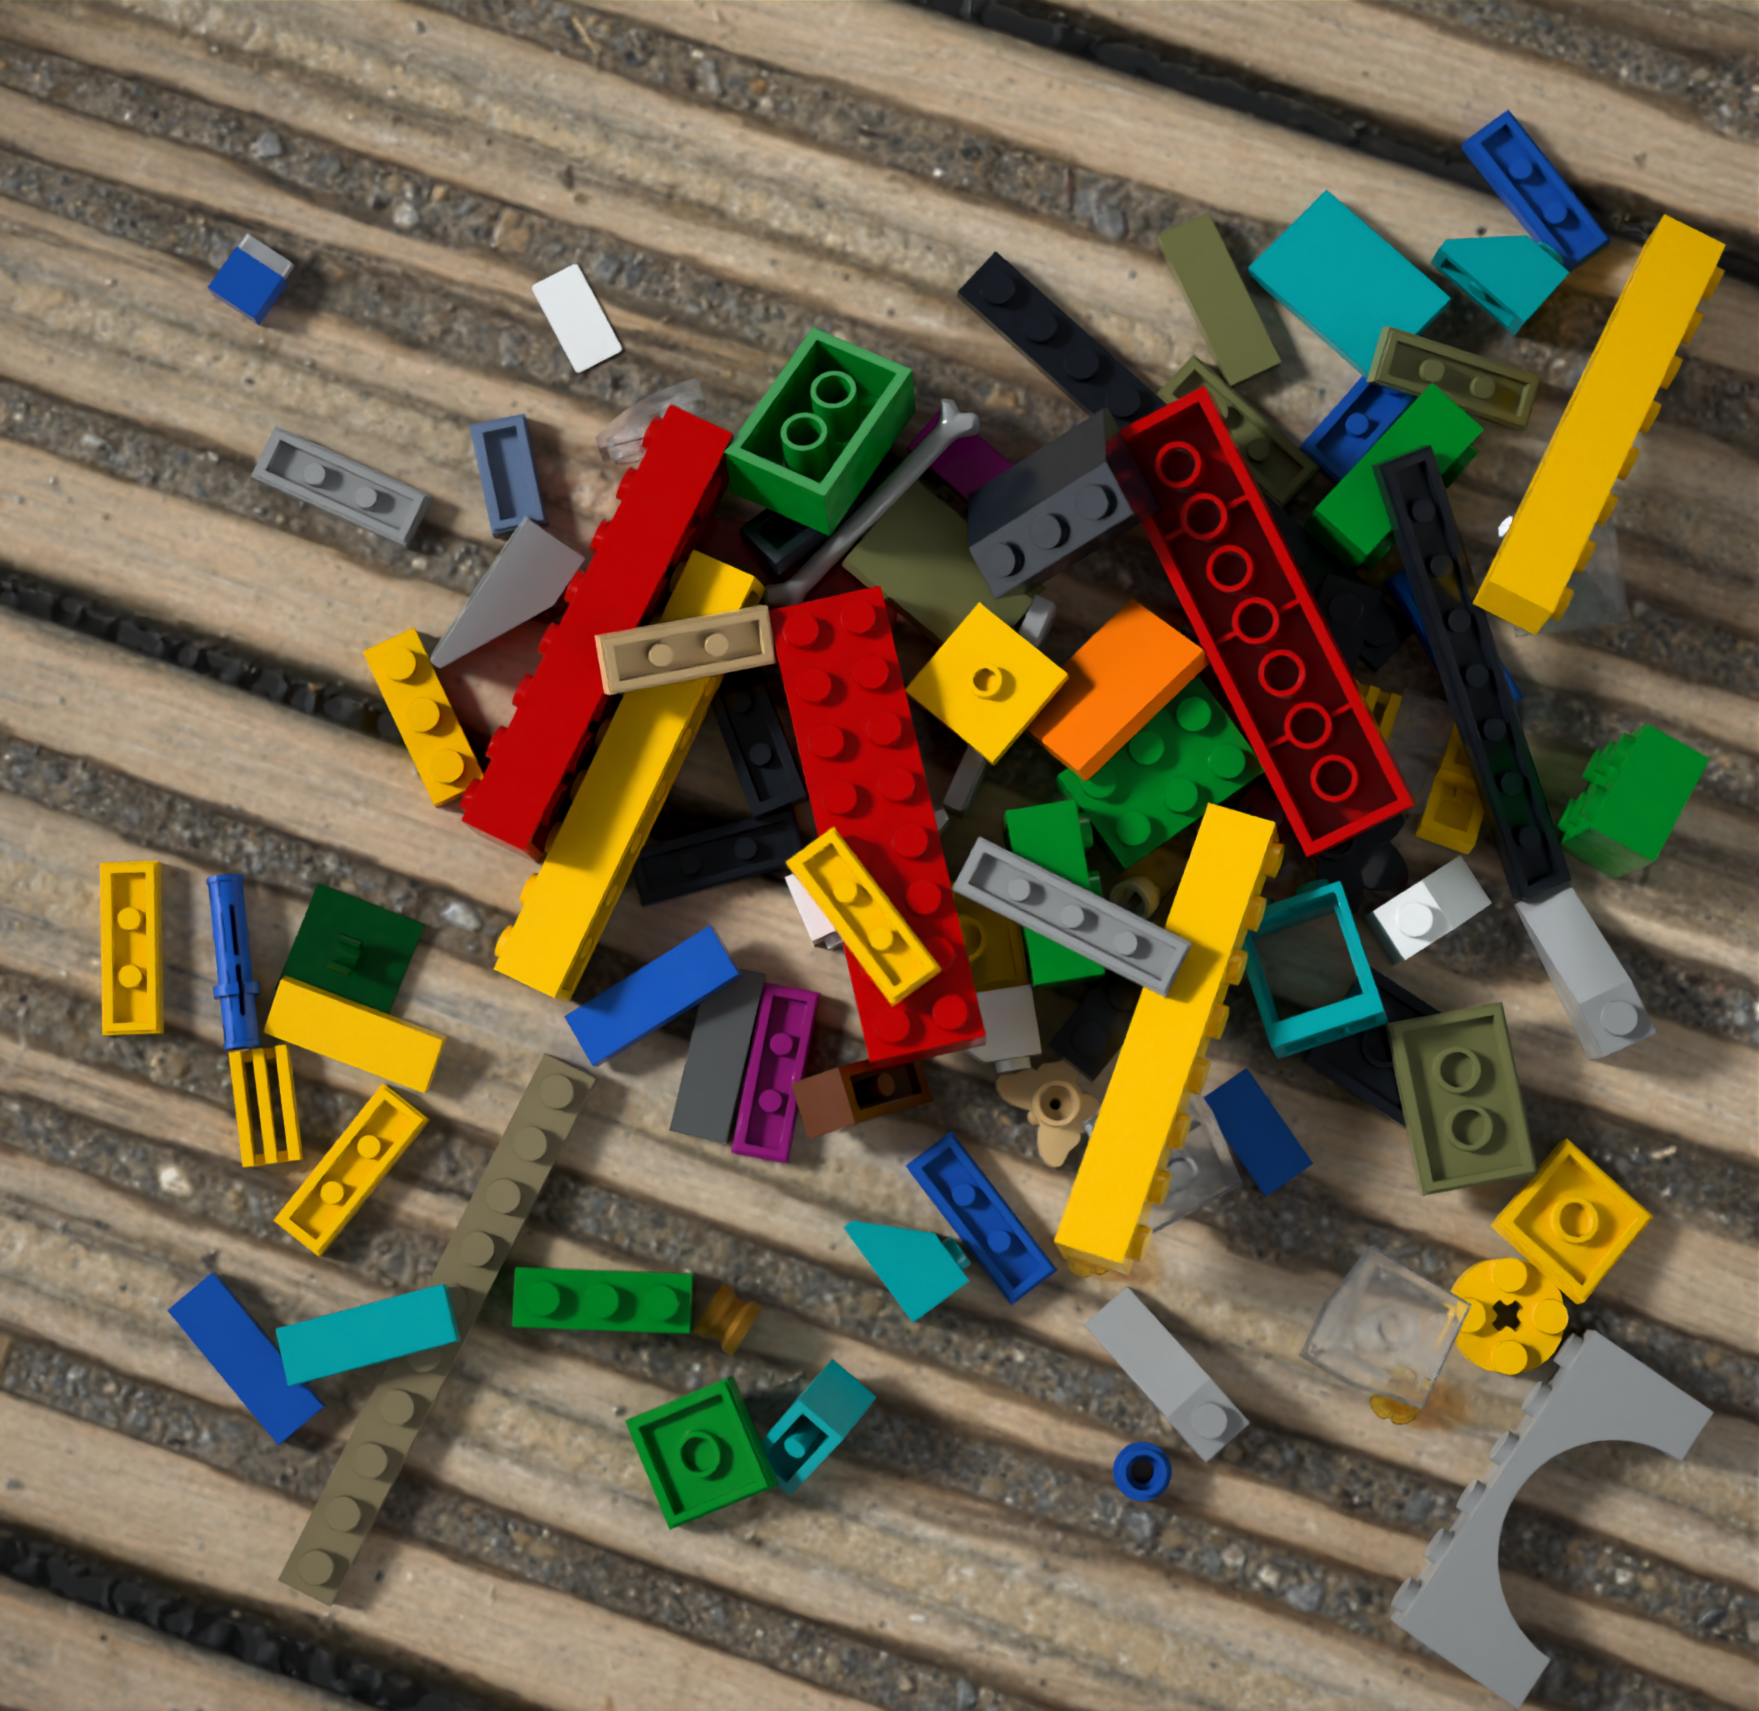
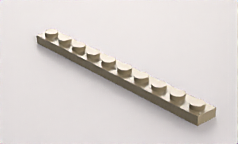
M544 1053L426 1286L428 1288L439 1284H448L461 1342L388 1361L278 1581L329 1607L334 1604L598 1079Z

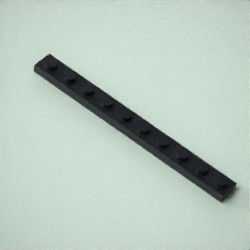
M996 251L957 291V297L1090 417L1101 409L1108 408L1119 430L1166 406L1158 396ZM1261 490L1315 600L1319 596L1326 573L1368 586ZM1381 597L1358 657L1374 673L1384 665L1416 630Z

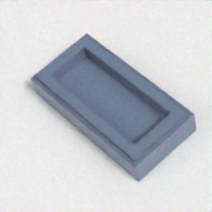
M526 414L470 425L493 537L497 538L513 534L524 516H527L543 528L549 527Z

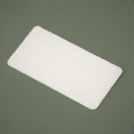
M573 264L532 286L539 304L577 373L621 352L622 347L577 264Z

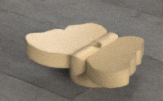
M1064 1060L1043 1063L1037 1070L1028 1068L1016 1074H1003L995 1081V1089L1004 1101L1011 1106L1029 1112L1027 1114L1028 1121L1031 1125L1038 1126L1037 1145L1040 1156L1044 1163L1051 1168L1060 1167L1064 1163L1069 1151L1079 1143L1080 1134L1090 1129L1094 1119L1100 1112L1099 1101L1092 1095L1082 1094L1081 1088L1075 1084L1077 1071ZM1051 1100L1058 1102L1059 1107L1057 1110L1050 1107Z

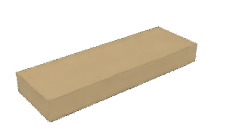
M757 605L595 635L604 694L607 695L777 663L767 605Z

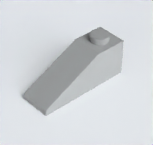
M524 516L430 654V662L438 668H442L549 609L560 596L565 597L566 590L578 570L586 572L580 568L586 558L539 524Z
M1569 881L1514 904L1589 1060L1606 1057L1657 1033L1630 977Z
M1128 1286L1084 1324L1203 1461L1207 1462L1250 1424L1210 1376Z

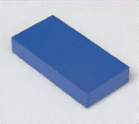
M1247 1068L1198 1101L1264 1197L1313 1164Z

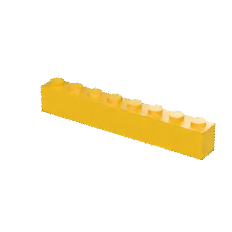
M1664 214L1643 246L1472 604L1533 635L1539 632L1549 618L1557 622L1561 619L1575 591L1566 586L1573 571L1578 574L1582 573L1595 550L1597 543L1588 539L1595 524L1600 527L1604 526L1617 503L1619 496L1610 492L1616 478L1622 481L1626 479L1639 456L1640 450L1632 446L1638 432L1646 435L1660 411L1662 404L1653 399L1659 387L1667 390L1682 364L1683 359L1674 354L1680 342L1686 345L1689 344L1703 319L1704 314L1696 311L1697 305L1701 298L1707 301L1711 298L1724 274V270L1716 265L1726 244Z
M693 549L688 561H681L671 577L669 592L672 595L663 614H655L649 625L757 606L764 594L765 587L754 576ZM726 673L619 693L623 698L614 717H607L597 732L594 746L598 750L589 769H582L573 782L570 791V800L573 803L564 821H558L547 837L545 852L548 855L539 874L533 873L523 887L520 896V904L523 905L514 926H507L497 942L495 956L499 958L493 968L494 970L552 998L570 1002L631 874L636 859L651 832L708 712L712 698Z
M1208 803L1164 930L1192 943V946L1165 998L1143 987L1054 1239V1243L1062 1254L1125 1275H1129L1134 1260L1142 1263L1147 1254L1153 1232L1152 1228L1146 1226L1153 1204L1162 1206L1167 1196L1172 1172L1165 1169L1172 1148L1181 1150L1186 1141L1191 1124V1116L1185 1115V1111L1191 1094L1200 1095L1209 1074L1210 1061L1205 1060L1204 1056L1210 1039L1219 1040L1223 1034L1229 1014V1006L1223 1005V1001L1229 984L1238 986L1244 974L1248 952L1241 949L1248 930L1256 932L1263 919L1267 899L1260 895L1266 877L1275 878L1282 864L1285 845L1279 843L1276 822Z

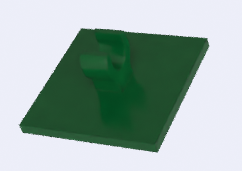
M318 883L275 990L278 989L280 980L288 976L390 1014L425 924Z

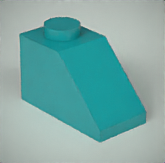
M1527 235L1446 239L1430 262L1433 267L1513 336L1533 317L1570 273L1562 266L1563 260L1557 251L1544 242L1539 241L1535 243Z
M852 1220L843 1227L912 1323L969 1282V1279L962 1270L971 1263L951 1235L941 1242L933 1232Z
M833 1358L761 1439L778 1486L789 1496L839 1445L877 1398Z

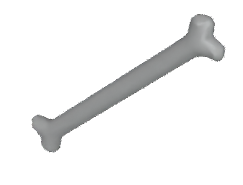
M941 399L939 402L941 414L937 426L789 580L765 587L763 593L764 603L768 607L781 608L803 603L806 594L952 442L962 437L978 434L980 427L978 416L974 413H961L953 400Z

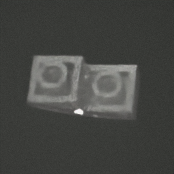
M699 377L675 384L652 394L624 411L609 423L596 437L603 462L614 460L616 465H626L641 461L647 449L642 448V441L649 424L655 416L663 419L670 404L695 416L707 414Z
M1405 688L1387 743L1418 803V806L1401 815L1404 818L1419 822L1424 815L1438 766L1445 757L1455 720L1448 702Z

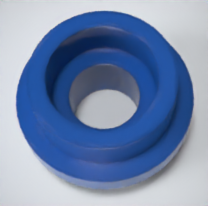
M1139 1441L1125 1446L1117 1454L1113 1463V1478L1118 1489L1125 1496L1136 1501H1149L1157 1498L1167 1489L1171 1480L1172 1469L1169 1458L1161 1448L1149 1442ZM1138 1460H1147L1152 1465L1151 1477L1143 1482L1136 1481L1131 1476V1467Z

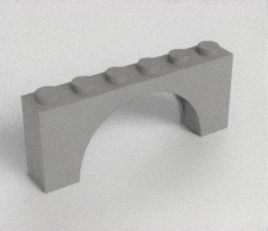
M1583 1329L1579 1336L1571 1333L1561 1344L1553 1360L1559 1366L1547 1384H1544L1542 1381L1538 1382L1527 1395L1521 1407L1526 1416L1514 1433L1507 1430L1498 1439L1489 1455V1459L1494 1464L1482 1482L1474 1479L1466 1487L1456 1505V1508L1462 1512L1449 1531L1441 1528L1435 1534L1424 1552V1557L1429 1560L1416 1580L1409 1577L1404 1581L1391 1603V1606L1396 1611L1390 1620L1517 1709H1519L1551 1659L1538 1650L1519 1628L1508 1608L1500 1583L1498 1569L1500 1533L1505 1516L1515 1495L1525 1481L1548 1460L1566 1450L1591 1442L1606 1440L1637 1442L1651 1447L1669 1458L1682 1461L1714 1413L1594 1330Z

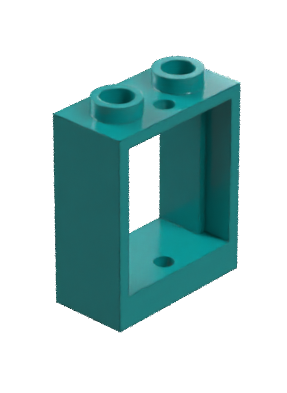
M1327 879L1315 880L1298 887L1295 890L1296 896L1275 903L1273 898H1266V908L1259 929L1256 932L1248 930L1241 950L1248 952L1245 969L1271 1048L1278 1059L1389 1023L1341 881L1329 884ZM1336 912L1363 994L1280 1020L1254 939Z

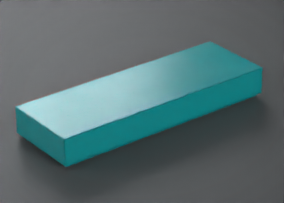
M439 1284L275 1329L288 1386L301 1385L461 1342L448 1284Z

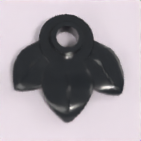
M1401 814L1343 842L1338 849H1329L1312 857L1318 862L1316 880L1327 879L1329 884L1341 881L1352 915L1356 914L1361 905L1364 888L1369 890H1390L1402 887L1409 881L1404 859L1390 842L1397 836L1406 821Z

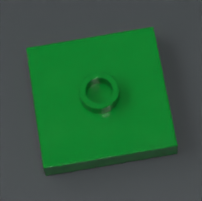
M733 1375L625 1420L670 1530L778 1485Z

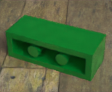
M535 1266L515 1267L512 1327L690 1334L693 1331L696 1273Z

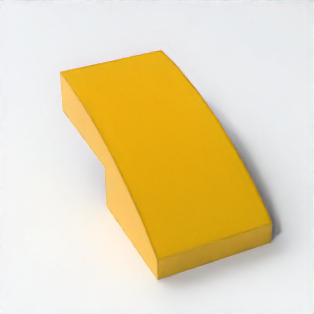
M1454 720L1438 760L1414 836L1469 855L1476 843L1484 809Z

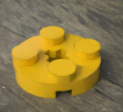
M1511 1257L1480 1261L1464 1271L1450 1291L1448 1300V1329L1452 1342L1462 1356L1484 1370L1515 1375L1537 1368L1555 1352L1562 1340L1563 1330L1568 1323V1312L1563 1304L1559 1288L1528 1261ZM1498 1301L1504 1305H1510L1513 1302L1518 1305L1520 1310L1517 1312L1516 1317L1520 1322L1514 1330L1508 1326H1504L1500 1330L1494 1327L1493 1322L1497 1318V1313L1493 1306Z

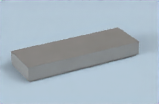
M277 426L274 427L251 475L253 480L407 550L432 500L429 494Z

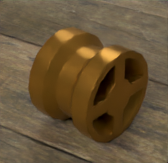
M723 1282L693 1332L702 1338L712 1336L721 1342L724 1352L733 1356L763 1307L754 1301L745 1303L735 1296L734 1288Z

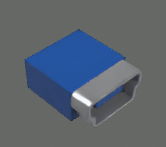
M246 234L207 288L213 296L257 325H260L288 285L285 279L294 268V264L251 235Z

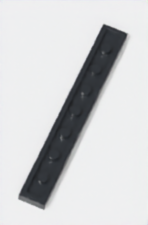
M1422 445L1371 466L1512 898L1522 901L1570 881L1571 876L1485 610L1472 604L1478 593V588L1432 446Z

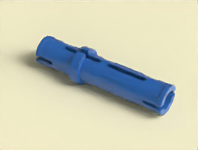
M223 874L206 879L209 889L212 934L218 985L213 987V994L215 1000H220L224 1034L223 1048L225 1051L252 1049L261 1046L255 996L260 995L259 982L253 981L243 874Z

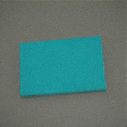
M1327 189L1248 267V275L1365 379H1367L1382 327L1390 326L1420 336L1450 306L1451 302L1450 296Z

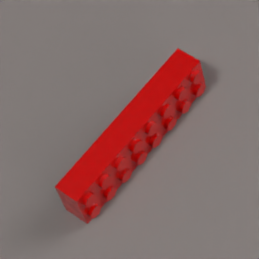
M1202 386L1121 429V434L1161 508L1160 512L1143 521L1142 525L1306 856L1315 857L1418 806L1213 394L1205 386Z
M672 404L669 405L663 419L655 416L649 424L642 441V448L647 449L638 469L630 467L624 474L616 493V499L621 500V503L612 521L604 518L599 524L590 545V550L594 551L595 554L586 572L578 570L570 581L564 597V601L569 603V606L560 624L553 621L545 631L538 649V653L544 656L534 676L528 673L525 674L515 691L512 705L518 708L508 728L502 725L499 726L488 745L486 757L492 760L482 780L476 777L473 778L462 797L460 809L465 811L461 821L477 835L538 865L540 864L545 854L547 837L553 826L562 820L571 802L570 791L573 782L582 769L588 768L597 750L594 746L597 732L607 717L613 718L623 698L619 693L612 695L604 694L595 635L648 626L655 614H663L672 595L669 592V583L676 567L681 561L687 562L693 549H697L729 485L724 451L734 439L733 433Z
M881 585L769 610L772 635L818 837L833 827L837 830L941 968L940 973L892 1007L842 940L871 1071L986 1045L984 1024Z

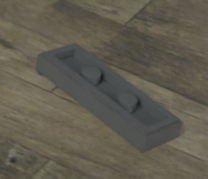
M739 968L743 975L741 978L699 1003L670 1131L727 1144L766 974Z

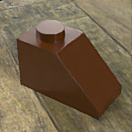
M869 1059L791 1083L808 1139L933 1101L921 1060L871 1071Z

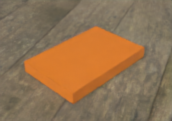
M1132 598L1060 667L1068 674L1069 679L1025 729L1024 733L1086 782L1210 663V660L1202 648Z

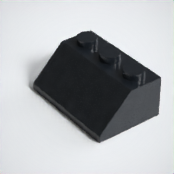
M1101 409L968 495V548L995 599L1024 595L1161 511L1153 492L1109 409Z

